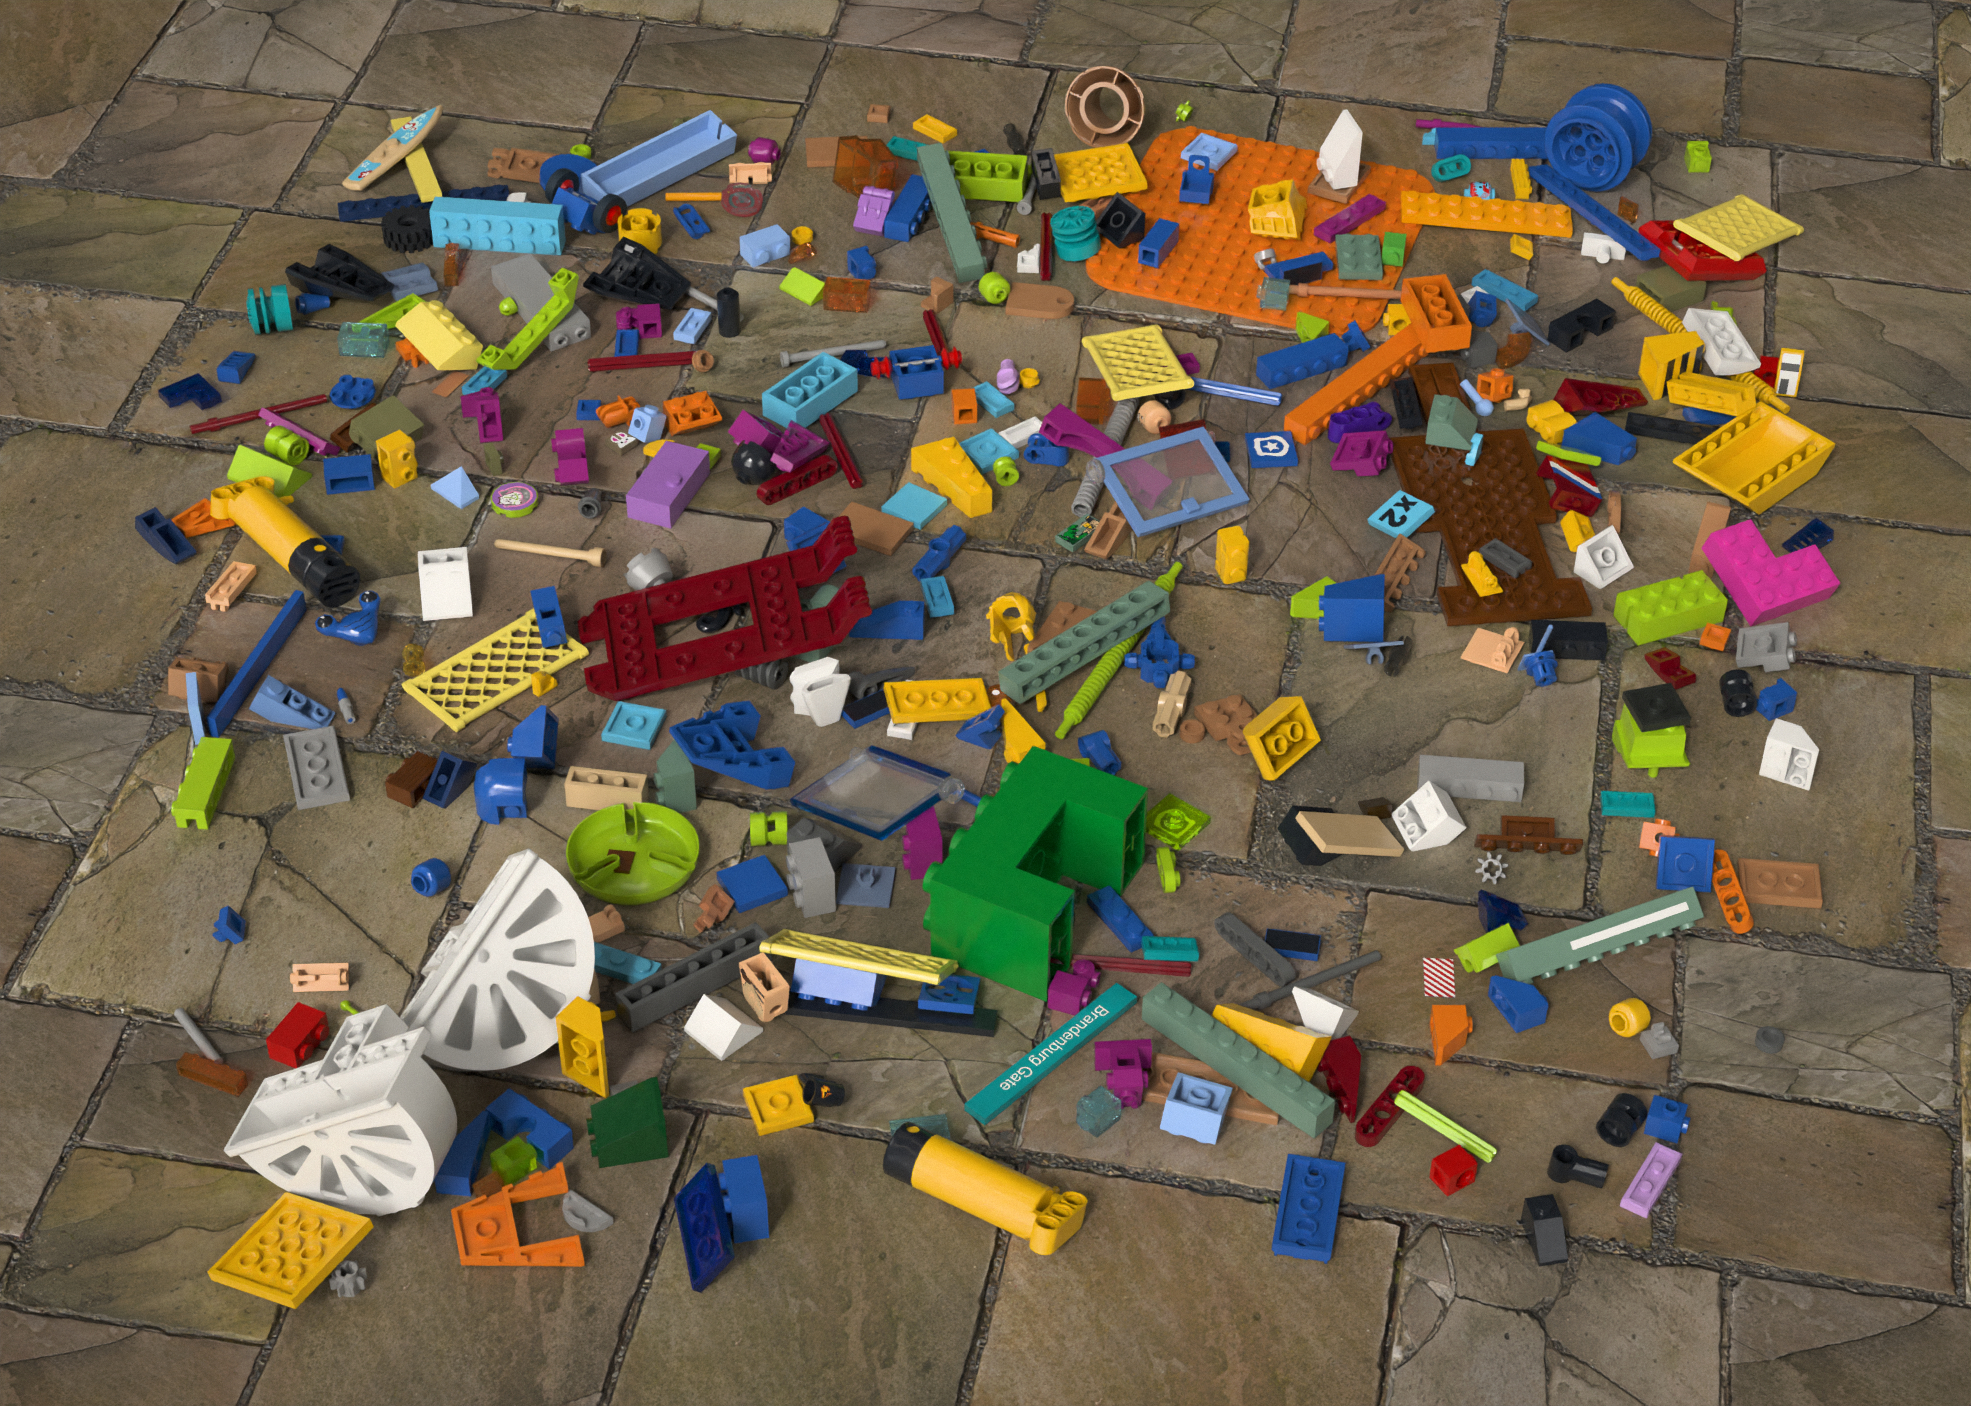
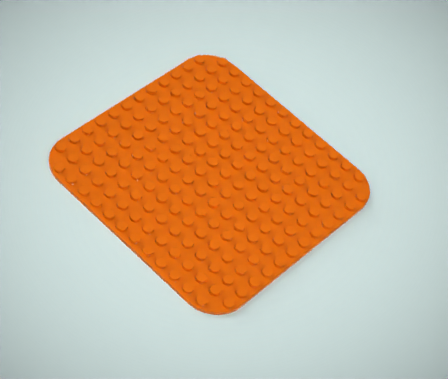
M1187 126L1186 128L1161 133L1152 142L1139 165L1147 180V189L1136 193L1126 192L1122 195L1145 213L1144 238L1158 219L1161 218L1179 223L1178 243L1159 268L1138 263L1139 244L1142 240L1123 248H1118L1100 234L1101 249L1098 253L1086 259V272L1098 285L1122 293L1296 329L1297 312H1303L1329 321L1328 335L1335 333L1338 337H1342L1344 333L1350 330L1348 324L1355 320L1363 333H1366L1380 322L1390 299L1307 295V297L1298 296V294L1280 293L1279 283L1274 284L1264 270L1258 267L1254 254L1272 248L1276 254V262L1324 252L1333 262V269L1322 272L1321 280L1307 283L1308 286L1394 290L1423 227V224L1401 222V191L1435 193V190L1425 177L1413 169L1406 170L1392 165L1386 166L1372 161L1360 160L1359 163L1370 165L1371 171L1348 203H1341L1307 193L1308 186L1320 172L1317 167V158H1319L1320 152ZM1204 133L1238 145L1237 152L1217 171L1209 168V173H1214V187L1210 195L1209 204L1179 201L1182 174L1185 170H1188V161L1181 159V152L1198 135ZM1193 163L1194 168L1198 170L1203 169L1205 167ZM1283 180H1294L1299 194L1306 198L1307 210L1304 209L1306 218L1303 219V232H1300L1301 240L1263 237L1251 233V216L1248 207L1253 188L1261 185L1275 184ZM1368 194L1374 195L1386 202L1385 210L1346 234L1379 235L1381 258L1385 232L1407 234L1403 267L1382 265V280L1339 279L1335 241L1328 243L1315 236L1314 228ZM1271 260L1263 262V264L1269 265L1271 264Z

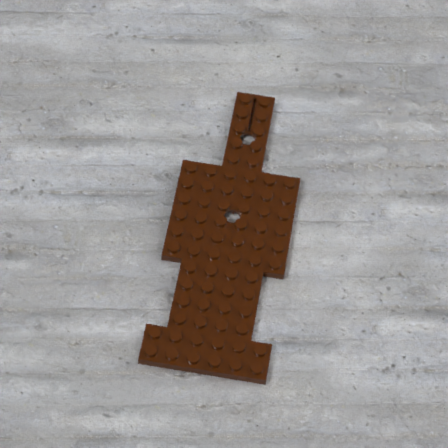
M1453 362L1409 365L1408 373L1410 377L1412 376L1416 396L1427 427L1435 394L1456 397L1470 410ZM1476 428V433L1483 435L1481 454L1474 466L1467 465L1465 462L1467 453H1470L1469 450L1425 444L1426 435L1389 437V440L1393 442V452L1390 455L1402 491L1432 505L1435 511L1415 531L1416 533L1440 531L1458 586L1437 588V597L1447 626L1591 616L1592 606L1581 578H1556L1536 524L1556 523L1557 515L1555 509H1551L1548 503L1550 496L1543 478L1536 474L1539 468L1524 428L1478 431ZM1472 478V485L1464 484L1463 479ZM1495 538L1532 561V566L1529 570L1525 568L1523 574L1519 573V576L1514 578L1483 558L1491 573L1497 577V582L1503 592L1482 597L1479 596L1461 567L1462 564L1468 563L1471 552H1479L1481 547Z

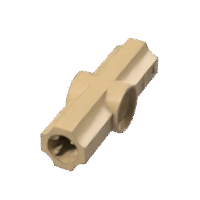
M1177 671L1171 674L1165 691L1160 693L1157 714L1155 715L1152 729L1160 737L1167 738L1169 735L1174 734L1179 717L1184 716L1187 695L1192 680L1186 672Z

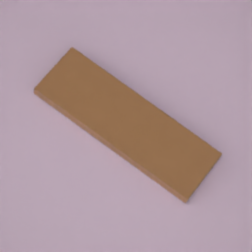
M1152 1052L1151 1068H1142V1071H1147L1148 1088H1143L1142 1093L1143 1101L1165 1105L1171 1087L1179 1072L1232 1087L1225 1116L1272 1125L1278 1124L1280 1116L1278 1113L1202 1061Z

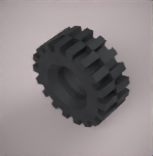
M404 205L400 206L401 209L393 208L392 212L388 211L385 213L386 216L382 217L381 226L384 244L388 248L392 247V251L400 250V253H405V251L414 253V250H418V252H421L423 248L428 249L430 244L433 245L430 209L426 208L423 210V206L415 208L414 205H409V207L405 208Z

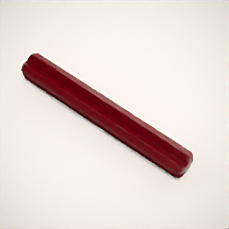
M924 310L923 320L937 356L941 354L943 348L950 352L934 310Z

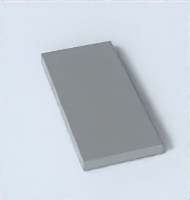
M334 726L283 735L298 810L350 801Z

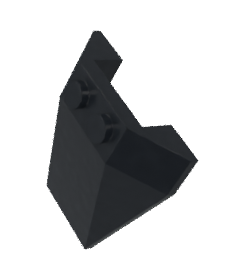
M624 236L613 248L611 262L602 273L598 274L593 271L583 283V287L609 300L638 305L659 304L660 308L672 310L691 286L690 281L645 246Z
M331 244L318 249L314 266L309 268L296 262L285 269L290 284L299 288L303 293L373 302L394 289V284L350 253Z

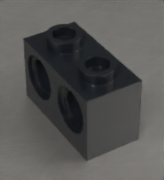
M1047 148L1031 151V169L1039 199L1060 197L1061 179L1053 149Z

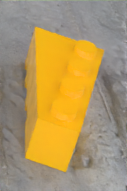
M955 437L944 438L911 448V470L916 474L920 473L923 476V480L929 485H935L942 496L951 498L952 504L969 518L992 512V489Z
M1234 1003L1217 1004L1211 1015L1307 1082H1310L1332 1038L1330 1035L1318 1033L1309 1028L1297 1026L1285 1020L1273 1018Z

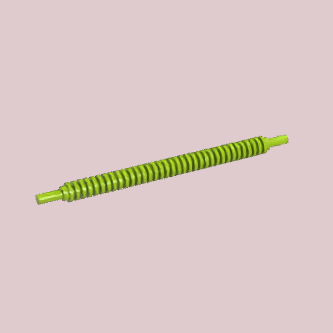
M1175 562L1168 573L1159 576L1154 584L1167 591L1170 595L1175 588V578L1183 568L1182 564ZM1147 627L1105 652L1065 709L1064 721L1055 732L1057 738L1063 739L1072 725L1081 723L1124 661L1125 655L1131 651Z

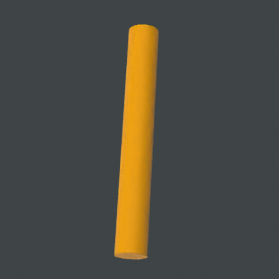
M724 192L666 193L665 198L666 201H721V196Z

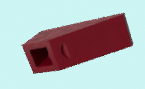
M1349 1035L1330 1040L1317 1066V1070L1323 1072L1328 1090L1331 1093L1334 1092L1341 1113H1345L1350 1123H1354L1361 1054Z

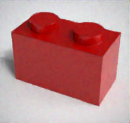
M297 1002L266 1038L269 1058L295 1069L299 1068L305 1060L311 1057L314 1049L321 1041L327 1038L330 1032L326 1013Z

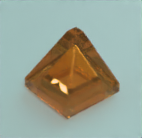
M1621 196L1617 215L1634 224L1636 223L1639 205Z
M806 242L792 248L788 262L792 264L816 255L817 251L810 242Z

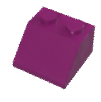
M744 409L728 431L735 438L733 442L736 445H739L742 440H745V444L752 441L762 446L772 456L784 435L772 423Z
M927 802L906 823V835H902L903 850L906 851V854H902V863L904 870H909L911 880L924 879L926 871L932 862L938 861L942 863V835L933 802Z

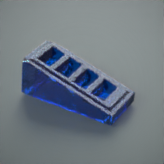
M1816 517L1782 543V547L1790 553L1798 551L1794 545L1803 549L1816 544L1818 549H1821L1833 541L1834 530Z

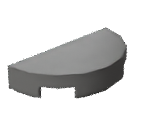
M569 1189L568 1193L564 1195L562 1212L565 1221L572 1228L581 1232H597L614 1224L612 1216L573 1190Z

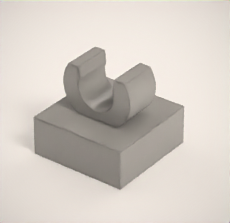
M1663 1022L1653 1024L1651 1030L1641 1032L1640 1041L1652 1059L1678 1052L1679 1045Z

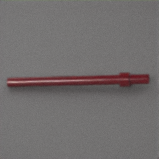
M325 394L266 407V409L281 414L327 403V398ZM261 409L217 419V417L207 419V422L190 425L191 434L209 430L210 432L219 431L222 427L260 419L262 417L258 415Z

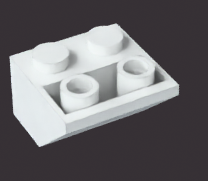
M1776 718L1767 737L1759 775L1810 790L1819 749L1802 726Z
M1430 781L1425 783L1392 812V817L1411 851L1447 845L1467 828L1448 793Z

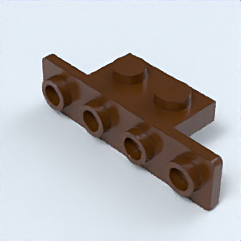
M1502 815L1500 818V835L1477 834L1474 841V847H1479L1483 851H1495L1497 848H1501L1515 853L1522 852L1523 850H1534L1538 854L1560 851L1564 855H1573L1576 852H1580L1583 846V839L1555 838V818Z

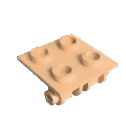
M1515 627L1508 628L1504 635L1477 628L1461 659L1508 673L1525 642L1519 641V631Z

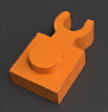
M407 338L395 342L396 350L405 361L411 359L413 367H418V361H424L425 364H429L427 358Z

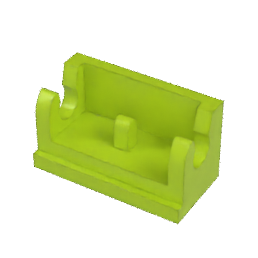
M1509 923L1454 949V952L1458 955L1468 973L1472 972L1473 969L1478 973L1498 963L1496 954L1520 945Z

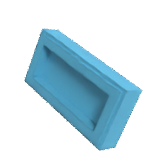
M986 381L973 387L977 403L995 418L1014 410V403L989 382Z

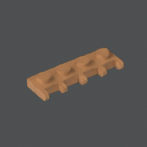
M1400 533L1395 538L1374 574H1385L1384 610L1387 612H1392L1395 608V605L1389 601L1390 596L1394 599H1400L1402 596V591L1396 588L1397 584L1400 582L1403 585H1408L1410 582V577L1404 573L1406 569L1416 571L1419 566L1412 558L1416 556L1422 559L1426 554L1423 548Z

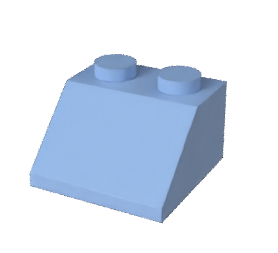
M1178 1072L1166 1099L1160 1129L1166 1130L1173 1135H1183L1196 1139L1201 1143L1215 1145L1222 1128L1233 1088Z

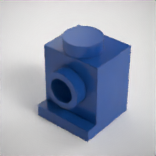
M868 246L847 251L848 270L858 283L873 279L876 274V262L874 257L869 255Z
M1476 290L1468 302L1470 306L1469 321L1475 322L1478 327H1489L1497 315L1496 296ZM1480 301L1487 303L1486 306L1480 305Z
M1782 678L1777 679L1776 685L1766 687L1760 691L1756 710L1768 721L1793 712L1797 692Z

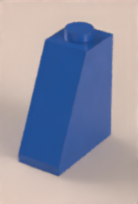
M1594 412L1564 430L1562 446L1576 448L1602 457L1601 461L1620 465L1632 459L1635 455L1637 438Z

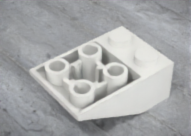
M467 547L418 551L423 621L473 616Z

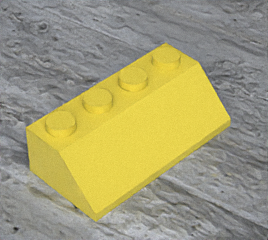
M436 300L420 302L396 322V327L437 370L477 369L478 363L476 359L481 355L483 345L455 318L442 302Z

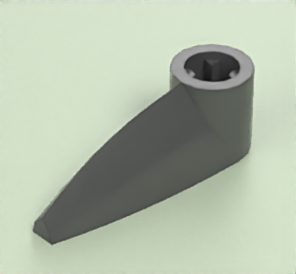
M915 667L892 668L867 675L859 671H853L849 674L851 682L848 691L858 699H862L882 690L884 682L905 681L915 674Z

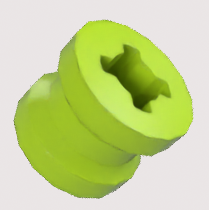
M1000 457L993 463V472L996 475L998 484L1010 486L1017 482L1019 472L1011 457Z

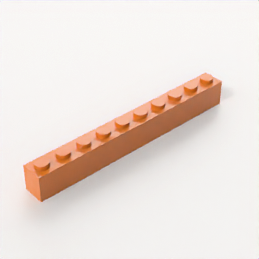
M1412 323L1285 415L1284 431H1291L1293 440L1307 445L1329 428L1330 416L1332 414L1343 412L1353 407H1359L1365 400L1390 383L1389 380L1398 378L1409 368V365H1414L1420 359L1426 357L1428 353L1425 352Z

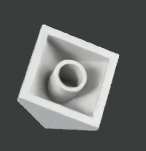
M1613 525L1583 542L1577 548L1574 573L1599 589L1634 568Z
M703 994L686 1023L684 1031L719 1060L723 1061L761 1034L763 1027L726 998Z

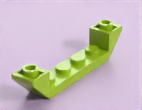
M561 268L548 282L554 296L504 350L489 345L476 359L477 363L492 370L517 369L573 308L579 280L578 274Z

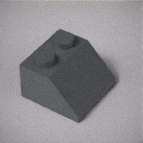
M804 817L787 831L788 855L789 843L820 837L834 872L862 848V844L823 822Z

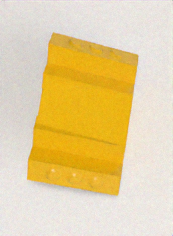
M1283 180L1275 184L1261 185L1252 189L1248 207L1251 216L1250 229L1252 234L1263 237L1284 238L1286 240H1301L1300 232H1303V219L1306 218L1304 209L1307 210L1306 198L1299 194L1294 180Z

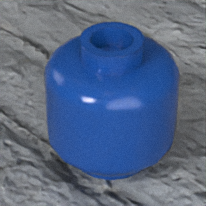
M431 858L418 864L411 874L412 887L417 893L426 897H431L444 891L451 883L449 867L437 858Z

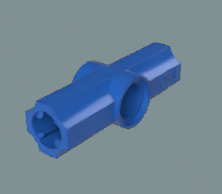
M956 525L948 527L939 538L932 539L929 542V550L912 570L913 575L916 576L918 581L924 578H932L940 570L950 566V558L966 541V533L962 531L961 527Z

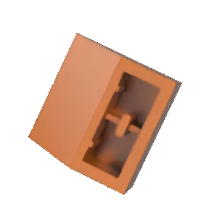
M707 391L663 401V413L667 415L665 426L671 436L715 426L722 421V416Z

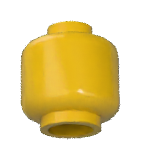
M1637 998L1623 1000L1613 1005L1609 1011L1610 1026L1622 1037H1632L1646 1030L1650 1024V1011L1647 1005Z

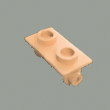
M771 163L729 164L730 183H734V185H748V178H753V184H768V182H772Z
M349 963L293 964V973L290 974L293 992L349 990Z

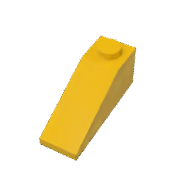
M1006 698L1002 699L1001 707L1005 713L1001 717L1006 761L1008 763L1011 761L1020 763L1032 746L1045 750L1046 743Z

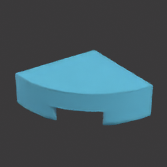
M1436 128L1423 135L1422 145H1434Z
M1478 433L1473 435L1471 451L1466 455L1465 462L1470 466L1475 465L1481 454L1483 435Z

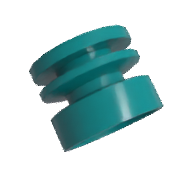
M1072 206L1062 209L1052 216L1050 225L1055 237L1057 255L1060 259L1080 261L1092 257L1101 249L1095 213L1091 208Z
M286 284L272 285L271 296H266L263 287H259L260 297L255 298L254 289L248 288L247 311L249 323L255 335H261L260 324H265L266 334L270 333V323H275L278 332L293 330Z

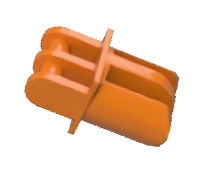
M618 395V401L596 409L598 418L606 428L625 422L630 426L634 409L640 407V404L636 402L634 397L630 396L621 399Z

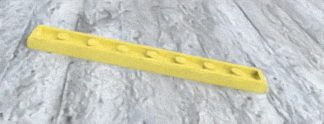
M411 116L392 119L391 126L393 131L395 132L412 120ZM421 142L404 159L422 203L433 201L435 197H442V192Z

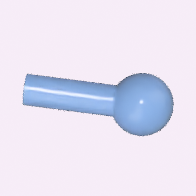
M1467 379L1461 382L1460 386L1476 404V413L1481 416L1491 415L1494 409L1493 403L1488 399H1483Z

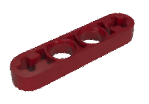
M822 455L801 465L792 472H785L762 483L757 489V498L765 505L777 503L832 477L837 471L838 464L829 455ZM810 472L809 476L803 480L804 476ZM791 480L790 485L787 488H784L786 483Z
M1406 1066L1402 1068L1357 1122L1355 1140L1359 1145L1364 1147L1376 1146L1404 1113L1405 1110L1394 1103L1395 1100L1390 1098V1095L1399 1094L1401 1090H1405L1417 1097L1424 1086L1425 1075L1419 1067ZM1407 1080L1410 1081L1409 1084H1408V1087L1406 1086V1081H1407ZM1384 1111L1390 1117L1382 1119L1377 1117L1375 1113ZM1372 1125L1374 1126V1127H1373V1133H1372V1132H1369V1130L1371 1129V1126H1372Z

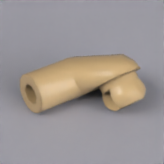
M1519 389V397L1517 399L1505 400L1504 410L1507 412L1525 409L1532 400L1530 389Z

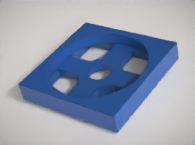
M950 975L938 985L946 986L941 990L930 989V985L934 984L923 982L918 999V1008L973 1014L980 988V977ZM957 988L972 989V993L959 992Z

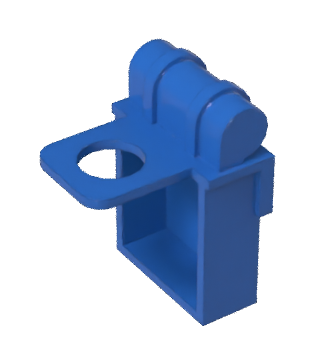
M1189 156L1188 170H1185L1182 174L1179 201L1209 204L1210 195L1214 187V173H1209L1210 158L1208 156ZM1201 160L1205 163V167L1198 170L1194 168L1193 162Z

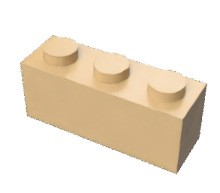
M570 766L564 783L567 807L601 810L612 805L624 803L625 810L633 809V802L647 803L649 799L646 774Z

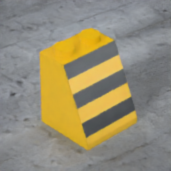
M1696 331L1644 337L1638 374L1653 400H1659L1668 395V380L1672 378L1680 380L1679 375L1684 372L1699 374V371H1701L1702 353L1705 351V343L1700 339Z

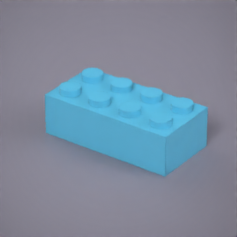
M822 352L762 393L763 416L785 428L788 427L791 420L806 428L819 419L821 414H826L858 391L857 369Z

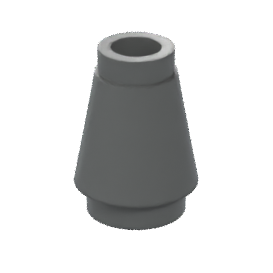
M589 489L579 501L578 510L583 517L591 519L600 514L602 493L599 489Z

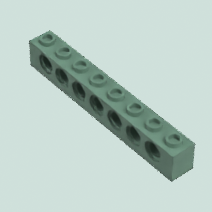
M1151 581L1145 582L998 671L1001 692L1019 704L1025 702L1170 613L1169 593Z

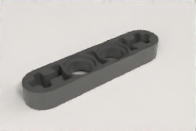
M1226 912L1215 919L1214 925L1218 934L1276 985L1283 987L1295 980V971L1292 965L1236 916Z

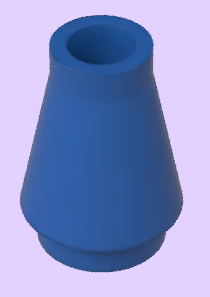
M301 293L295 297V306L298 313L306 315L329 308L330 301L328 296Z

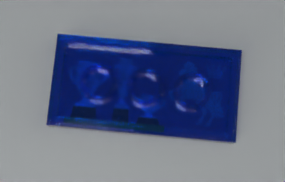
M706 1163L674 1197L692 1290L700 1293L735 1257L716 1167L710 1163Z

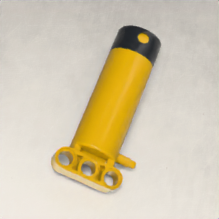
M908 1121L902 1124L895 1131L883 1158L885 1174L1030 1241L1029 1247L1035 1253L1041 1255L1054 1253L1082 1227L1088 1202L1083 1194L1067 1191L1060 1195V1189L1057 1186L1050 1187Z

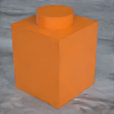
M974 388L952 390L954 424L977 423V401Z

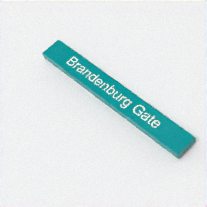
M1115 983L964 1104V1111L982 1124H988L1137 1003V996L1120 984Z

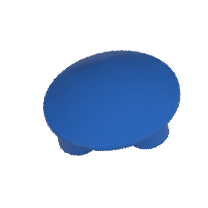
M343 375L339 378V383L331 389L330 399L334 405L340 408L353 409L364 406L375 396L376 390L373 380Z

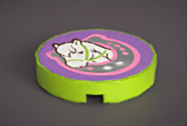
M509 482L500 485L491 495L492 509L499 515L500 513L506 514V517L509 518L526 516L533 512L535 506H538V493L533 486L523 482Z

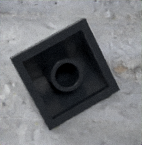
M1117 192L1096 222L1097 230L1100 234L1118 248H1123L1144 239L1145 213Z

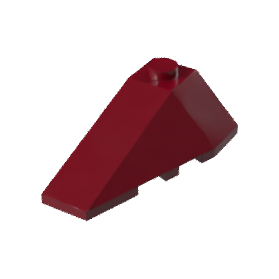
M1569 378L1564 379L1553 399L1560 404L1564 412L1577 416L1645 406L1648 403L1639 388Z

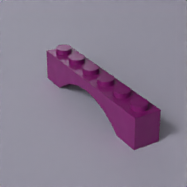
M1061 403L1044 417L1039 430L1041 435L1057 446L1078 449L1096 458L1125 450V448ZM1139 458L1111 466L1125 483L1131 498L1151 512L1166 498L1172 482Z

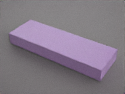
M1655 1143L1622 1197L1620 1207L1647 1218L1681 1162L1683 1154Z

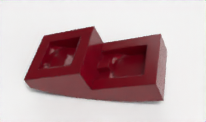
M1663 647L1645 654V660L1653 671L1664 682L1671 683L1675 690L1696 682V673L1680 665V655L1668 648Z

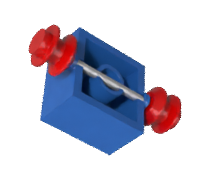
M934 345L889 351V358L884 356L883 361H878L874 357V362L870 364L872 376H876L877 380L884 374L887 378L891 376L899 400L944 394V371L942 366L946 370L949 369L950 365H954L958 369L959 364H962L961 351H957L955 346L951 352L943 348L938 356Z

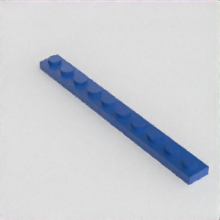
M1547 164L1529 167V176L1535 179L1537 183L1543 185L1548 191L1556 195L1558 199L1564 201L1570 208H1573L1581 216L1589 220L1591 224L1622 245L1625 250L1631 252L1637 259L1647 261L1650 258L1659 257L1660 248L1564 176H1561Z

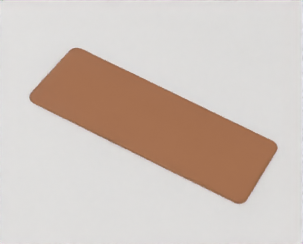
M453 371L432 393L447 397L469 375Z

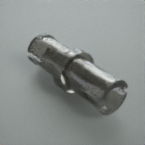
M1011 123L1005 125L1003 132L1007 137V144L1013 150L1014 155L1026 156L1025 152L1027 150L1023 145V138L1017 132L1015 125Z
M1401 636L1398 641H1403L1404 636ZM1406 636L1403 645H1396L1390 650L1389 660L1384 666V672L1388 676H1391L1392 673L1393 677L1397 676L1402 665L1408 661V653L1413 647V640L1410 637Z

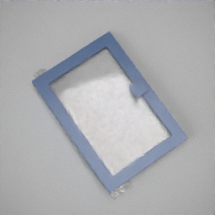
M1204 426L1088 461L1086 464V473L1089 480L1093 484L1105 483L1137 537L1248 504L1250 500L1214 444L1216 441L1214 432L1211 430L1206 431Z

